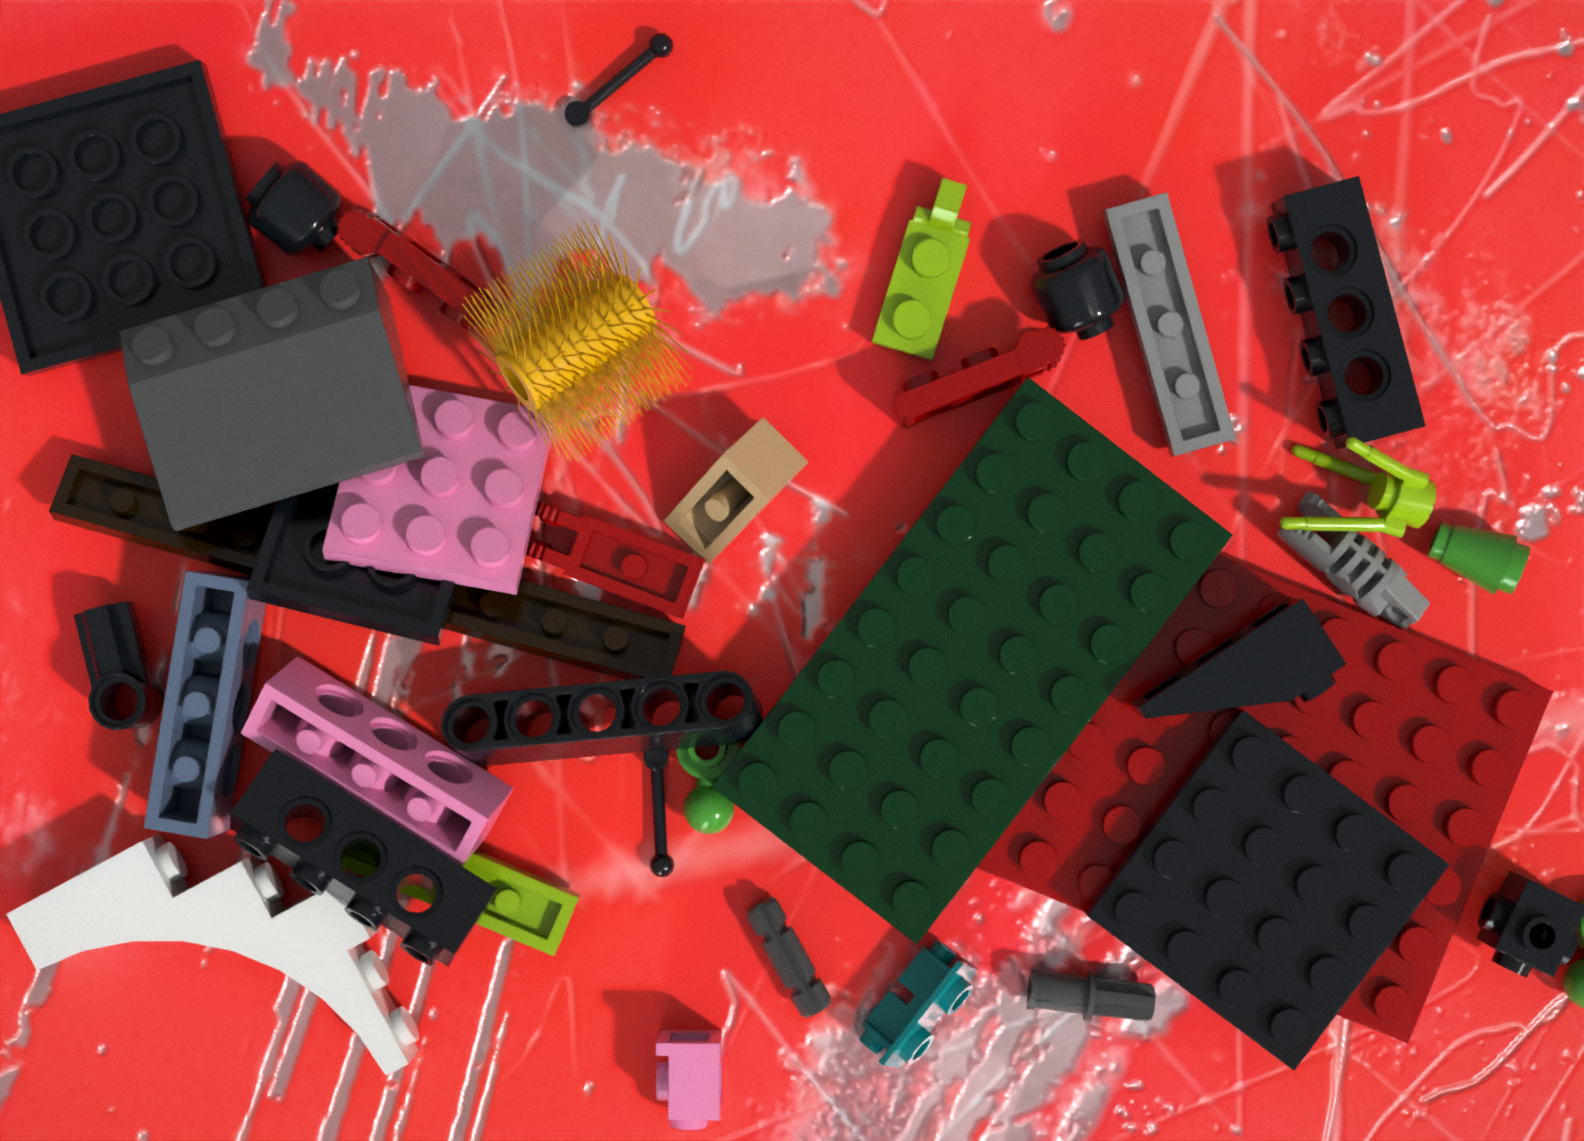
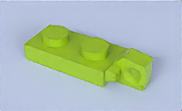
M942 178L933 209L930 210L917 206L913 220L908 222L872 338V344L932 362L970 241L968 234L972 222L957 218L967 185Z

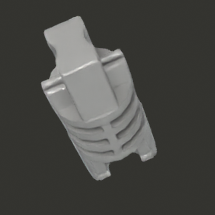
M1307 491L1297 505L1299 507L1298 511L1301 513L1300 516L1343 517L1312 491L1310 493ZM1282 528L1278 531L1277 535L1284 543L1317 571L1324 572L1326 574L1325 577L1347 596L1353 597V601L1374 617L1381 615L1397 628L1402 629L1419 621L1430 605V602L1406 578L1407 573L1392 558L1388 559L1385 557V552L1365 535L1352 531H1318L1327 539V542H1325L1320 536L1311 531L1286 530Z

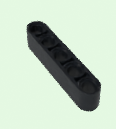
M715 671L466 695L457 698L449 704L442 717L441 729L443 737L448 744L463 757L476 765L492 766L740 743L748 740L763 720V709L760 700L744 677L735 672ZM735 695L744 698V706L734 718L723 720L715 717L717 706L726 697ZM669 701L680 703L679 713L672 722L663 726L653 725V714L660 705ZM606 707L616 708L615 719L608 728L598 732L590 730L591 719L596 712ZM552 713V724L548 731L538 737H529L528 730L532 720L540 714ZM489 719L490 724L486 735L477 742L467 743V732L471 725L478 720Z

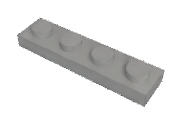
M1165 192L1105 209L1102 213L1170 457L1236 439L1168 193Z

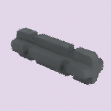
M769 897L751 906L747 910V920L756 936H763L762 947L785 988H792L791 999L800 1015L807 1018L823 1011L831 1004L830 994L821 978L815 979L816 969L792 926L786 927L784 923L786 915L777 899Z

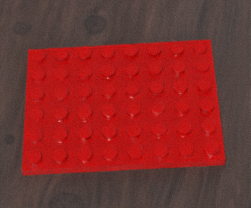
M1217 555L977 868L1085 912L1236 710L1240 708L1449 864L1430 892L1337 1013L1338 1016L1408 1044L1553 691L1226 557ZM1289 597L1303 598L1346 662L1345 666L1332 674L1336 683L1324 693L1306 702H1303L1298 696L1291 701L1144 718L1136 714L1130 702Z

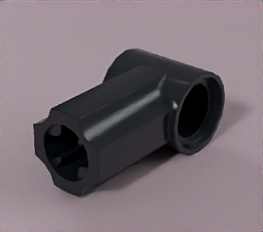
M125 601L103 605L75 614L74 619L92 687L88 701L89 710L94 720L101 726L111 730L143 728L153 723L160 715L163 706V693L158 683L151 678L133 602ZM124 684H129L138 696L136 711L128 718L123 717L115 706L116 693Z

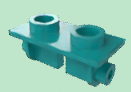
M936 939L931 947L924 945L898 978V981L915 995L907 1004L895 992L889 990L869 1017L862 1023L865 1031L859 1037V1040L878 1055L884 1047L887 1049L886 1053L879 1060L883 1066L901 1068L905 1062L908 1065H912L918 1061L933 1042L934 1035L930 1031L944 1013L948 1015L955 1013L964 1004L973 990V985L969 981L978 969L974 965L957 961L952 966L950 963L957 954L939 939Z

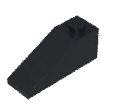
M1289 597L1130 702L1136 714L1144 718L1291 701L1298 696L1303 702H1306L1332 687L1336 683L1332 674L1345 666L1346 662L1303 598Z

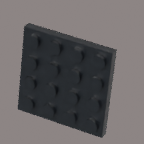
M201 60L0 114V300L21 375L32 376L123 351L119 332L121 330L267 287L207 65Z
M1238 708L1087 908L1085 914L1292 1070H1295L1448 868L1449 864L1247 712Z

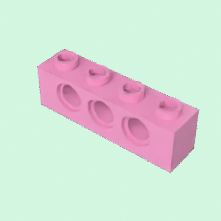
M299 656L265 683L241 731L242 735L272 753L276 749L460 866L467 862L488 836L514 787Z

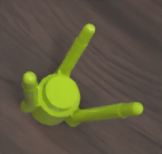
M1349 437L1346 440V447L1386 472L1375 473L1297 444L1292 447V454L1298 458L1369 485L1368 506L1375 509L1380 518L1283 517L1279 521L1282 529L1382 532L1401 538L1405 533L1406 526L1420 528L1425 524L1433 511L1436 500V485L1433 480L1429 479L1428 473L1409 468L1355 437Z

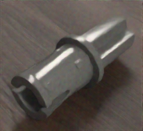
M1038 969L1030 970L1027 988V1009L1034 1010L1039 1008L1082 1014L1083 1020L1089 1022L1093 1016L1144 1022L1151 1020L1153 1017L1156 993L1154 986L1150 983L1096 977L1095 970H1088L1086 976L1038 971Z

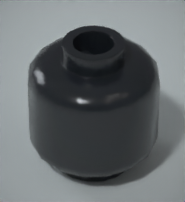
M277 160L245 198L252 205L248 214L251 226L289 256H297L303 253L310 245L321 253L337 234L336 231H338L339 226L336 224L340 220L335 215L342 205V194L307 163L301 160H294L286 166Z
M1079 239L1062 244L1048 251L1037 260L1039 269L1032 276L1031 287L1049 328L1055 327L1056 331H1061L1060 334L1076 332L1079 340H1086L1102 334L1114 325L1111 316L1124 303L1125 294L1107 252L1099 246H1086L1084 240Z

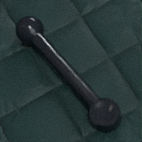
M664 33L653 35L648 44L649 48L584 102L573 101L569 103L564 112L567 122L575 128L585 127L590 122L591 111L655 58H665L670 55L674 47L671 37Z
M667 750L645 752L643 759L646 766L651 769L655 855L651 858L649 866L655 876L663 878L673 872L675 864L667 849L663 768L669 762V754Z

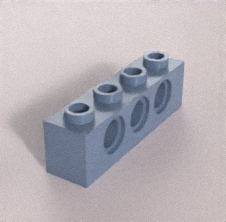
M185 571L144 828L204 839L230 830V812L234 805L245 738L241 731L248 719L266 603L249 599L246 589L250 577L214 571Z

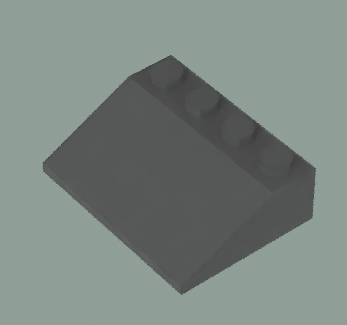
M368 257L119 331L129 390L169 521L175 531L425 457L390 296Z

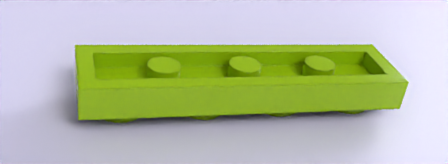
M476 850L462 867L497 888L490 905L477 924L551 956H555L581 894ZM362 851L351 852L341 860L343 868L364 877L371 875L377 869V864L373 857ZM406 886L399 890V892L432 905L429 894L421 887Z

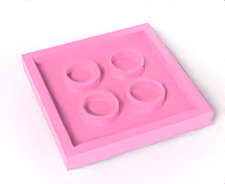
M409 385L425 457L339 483L322 548L324 560L333 562L346 561L350 565L367 568L368 565L373 566L377 570L404 575L410 573L415 574V577L437 581H453L459 585L517 595L551 445V439L538 414H536L548 445L545 443L533 411L529 410L533 426L531 427L526 406L519 405V411H517L518 405ZM543 419V421H544V423H545V425H546V427H547V429H548V431H549V433H550V435H551V437H552V436H553V433L550 431V429H549L547 423H546L545 420Z

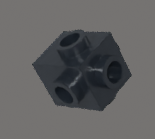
M1509 870L1499 893L1493 892L1482 906L1478 918V925L1481 927V930L1476 939L1495 949L1491 961L1527 978L1533 967L1554 977L1559 965L1563 966L1568 963L1576 951L1579 942V932L1576 930L1584 915V905Z

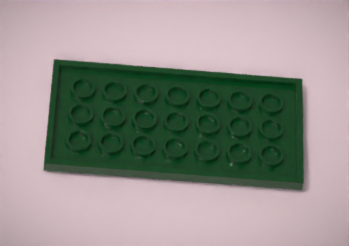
M1027 377L712 787L906 937L918 944L1233 534Z

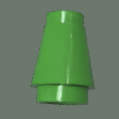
M1441 521L1430 544L1427 557L1439 561L1443 566L1492 595L1497 590L1511 595L1517 587L1526 566L1530 547L1518 543L1517 535L1455 524L1450 525Z

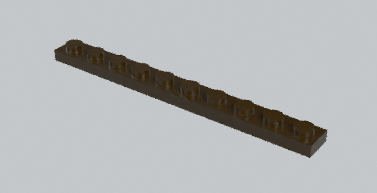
M71 454L49 512L52 518L59 522L251 575L273 510L259 506L175 531L170 524L156 477ZM520 579L517 595L458 584L444 629L624 680L672 676L686 625Z

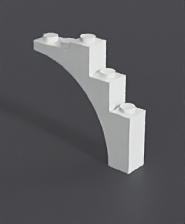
M160 833L6 914L36 970L83 951L132 941H184L234 951L280 970L322 998L359 1035L386 1076L408 1065L419 1051L415 1044L419 1040V1032L412 1016L404 1006L396 1009L385 988L389 984V976L383 962L373 950L366 953L361 944L377 933L381 926L375 931L358 923L344 910L348 903L327 890L321 896L313 893L285 908L280 899L285 894L284 887L277 872L268 862L261 864L259 858L253 855L189 888L183 878L187 876L188 872L181 853L171 842L165 844Z

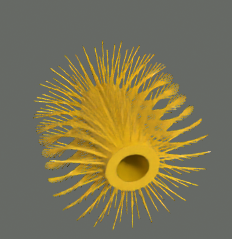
M585 221L583 222L591 235L589 237L592 244L577 223L576 225L596 253L598 260L590 252L579 230L577 229L581 239L574 231L573 233L586 248L587 256L568 228L579 248L575 245L573 239L574 246L565 234H562L581 261L579 259L576 260L562 235L561 237L567 248L563 244L562 246L567 250L568 256L555 237L554 239L567 259L563 258L556 244L558 252L552 245L550 246L564 262L563 267L547 243L546 245L554 258L550 254L549 258L541 248L557 273H553L540 250L538 251L543 260L540 257L539 259L544 263L545 269L534 253L531 252L544 272L542 273L550 280L552 287L541 274L534 259H532L534 264L531 261L530 263L540 274L546 287L541 279L539 281L526 259L523 258L531 272L528 269L525 270L520 262L518 263L532 281L534 289L528 284L516 265L519 270L517 273L525 281L534 298L528 293L523 281L519 280L511 267L509 268L521 284L520 287L526 292L528 299L518 288L512 275L506 274L517 288L523 299L522 301L501 272L508 284L507 287L513 292L521 308L498 277H496L509 295L513 305L507 300L495 280H493L497 286L495 288L503 296L509 309L505 307L500 296L496 294L488 281V285L498 298V302L503 306L504 311L493 299L488 289L484 288L494 302L498 312L490 305L481 289L478 288L498 322L475 292L474 294L484 306L489 318L477 305L473 296H470L486 323L479 317L467 298L464 297L491 337L488 336L462 303L490 342L467 318L466 320L495 351V353L491 351L474 334L468 331L496 357L495 361L477 350L498 365L501 373L491 370L489 372L503 376L509 387L502 392L508 389L512 390L518 398L517 411H519L520 401L527 407L531 427L533 426L529 410L533 411L545 443L548 445L536 415L538 414L559 456H561L543 419L545 420L570 462V458L550 424L578 462L564 441L561 432L581 457L582 455L573 445L567 432L577 442L585 455L586 453L567 423L574 429L590 452L592 451L579 435L576 426L586 436L592 447L593 442L586 435L579 421L589 431L599 447L600 445L583 421L582 416L593 428L597 437H600L604 442L603 438L593 427L588 417L589 415L608 440L603 432L604 429L598 424L588 406L597 415L602 426H605L611 436L614 437L596 410L597 408L606 418L614 432L616 428L606 417L599 403L604 407L606 413H609L621 432L622 430L613 418L614 415L605 406L602 398L613 410L618 421L620 422L621 420L626 426L608 399L609 397L617 406L628 425H630L624 414L626 415L625 410L633 420L634 418L622 403V398L617 394L616 390L625 399L635 417L634 411L637 414L638 412L629 403V397L644 417L634 400H637L639 405L641 403L647 411L648 409L633 391V385L650 410L651 408L645 398L649 400L646 394L655 406H658L641 382L643 384L646 383L656 402L657 399L653 392L659 399L660 397L651 388L649 380L664 402L665 399L653 381L658 385L662 393L660 385L670 396L654 375L653 368L657 371L671 395L673 394L664 379L669 385L671 384L665 375L675 388L676 386L661 365L669 371L677 387L679 386L673 375L680 383L683 382L686 387L687 385L673 364L679 370L681 368L690 381H692L667 347L675 352L692 370L690 365L656 330V328L659 329L689 354L664 329L657 325L658 321L682 334L656 318L653 310L671 312L651 307L646 297L657 289L652 290L646 295L639 289L638 280L641 267L639 268L636 284L629 278L625 248L623 250L626 275L622 273V265H619L610 235L608 234L620 272L618 274L596 225L594 224L604 246L606 257ZM593 240H594L595 244L597 245V247H598L600 253L602 254V256H603L605 262L607 263L608 267L606 266V264L604 263V261H603V260L601 259V257L599 256V254H598V252H597V250H596V248H595V245H594V243H593ZM579 251L585 256V258L587 259L588 263H589L590 266H591V269H590L589 266L586 264V262L583 260V258L581 257ZM571 256H572L573 259L575 260V262H576L577 266L579 267L580 271H578V270L576 269V267L574 266V263H573V261H572V259H571ZM565 260L574 268L575 273L567 265ZM555 263L562 269L563 273L565 274V276H566L567 279H568V282L565 280V278H564V277L562 276V274L559 272V270L557 269ZM547 268L549 269V271H550L551 274L553 275V277H554L555 281L557 282L558 286H557V285L552 281V279L550 278V275H549V273H548V271H547ZM531 275L538 281V283L540 284L541 288L545 293V296L538 288V286L535 284ZM518 309L520 310V312L522 313V315L525 317V319L520 315ZM488 321H489V322L492 324V326L495 328L497 334L493 331V329H492V327L490 326V324L488 323ZM494 322L497 324V326H498L499 329L502 331V333H501V332L498 330V328L495 326ZM656 333L662 338V340H663L665 343H663V342L660 340V338L656 335ZM658 341L669 353V355L673 358V360L678 364V366L666 355ZM660 352H661V353L666 357V359L669 361V363L671 364V366L673 367V369L675 370V372L678 374V376L680 377V379L682 380V382H681V381L678 379V377L673 373V371L667 366V364L665 363V361H664L662 355L660 354ZM650 356H651V357L655 360V362L658 364V366H659V368H660L662 374L657 370V368H656V366L654 365L653 361L651 360ZM643 364L653 375L654 379L645 371ZM640 369L645 373V376H646V378H647L648 383L646 382V380H645L644 376L642 375ZM629 372H630V373L634 376V378L637 380V382L639 383V385H640L642 391L637 387V385L635 384V382H634V380L632 379V377H631V375L629 374ZM622 380H623L624 383L628 386V388L632 391V393L634 394L635 398L626 390V388L624 387V384H623ZM619 385L624 389V391H625V393H626V395H627L628 400H627L626 397L624 396V394H623L622 390L620 389ZM608 389H610L616 396V398L619 400L623 410L618 406V404L616 403ZM579 398L581 399V401H582L583 404L585 405L586 409L582 406V404H581ZM564 412L569 416L571 422L569 421V419L567 418V416L564 414ZM558 415L560 416V418L562 419V421L564 422V424L566 425V427L562 424V422H561V420L559 419ZM555 419L560 423V425L562 426L564 432H563L562 429L559 427V425L556 423Z

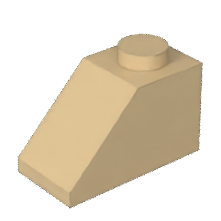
M763 417L723 453L663 521L701 558L706 559L705 562L709 565L809 462Z

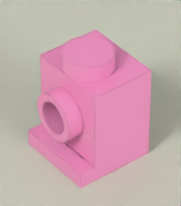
M659 1030L656 1040V1056H669V1060L657 1062L656 1098L657 1100H668L670 1127L679 1130H698L706 1128L708 1121H720L722 1107V1030Z

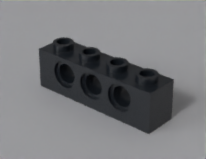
M1359 176L1283 196L1271 205L1273 215L1267 218L1268 234L1274 251L1277 254L1284 252L1290 277L1284 278L1283 281L1285 298L1293 315L1300 314L1307 339L1300 341V352L1307 374L1310 377L1317 376L1323 400L1317 402L1316 411L1324 436L1327 439L1333 437L1335 447L1339 449L1346 447L1345 443L1349 437H1355L1365 443L1425 427L1424 417ZM1316 238L1326 239L1335 246L1338 253V262L1334 270H1324L1313 261L1311 247ZM1334 299L1346 302L1353 310L1354 324L1348 333L1336 330L1329 322L1328 308ZM1351 361L1362 363L1370 373V386L1363 395L1352 392L1346 385L1345 370Z
M277 749L230 812V829L237 833L233 839L242 849L265 861L270 855L274 856L292 868L289 875L300 886L320 896L325 890L348 903L344 910L350 917L363 926L375 931L381 925L403 938L400 943L403 950L420 962L433 966L436 960L447 967L450 966L490 905L497 890L494 886ZM309 817L319 823L323 832L312 841L301 842L293 839L288 834L286 826L295 818ZM362 851L373 857L377 864V869L369 876L355 877L344 870L341 860L351 852ZM406 886H418L427 891L432 905L422 912H410L399 904L396 894Z

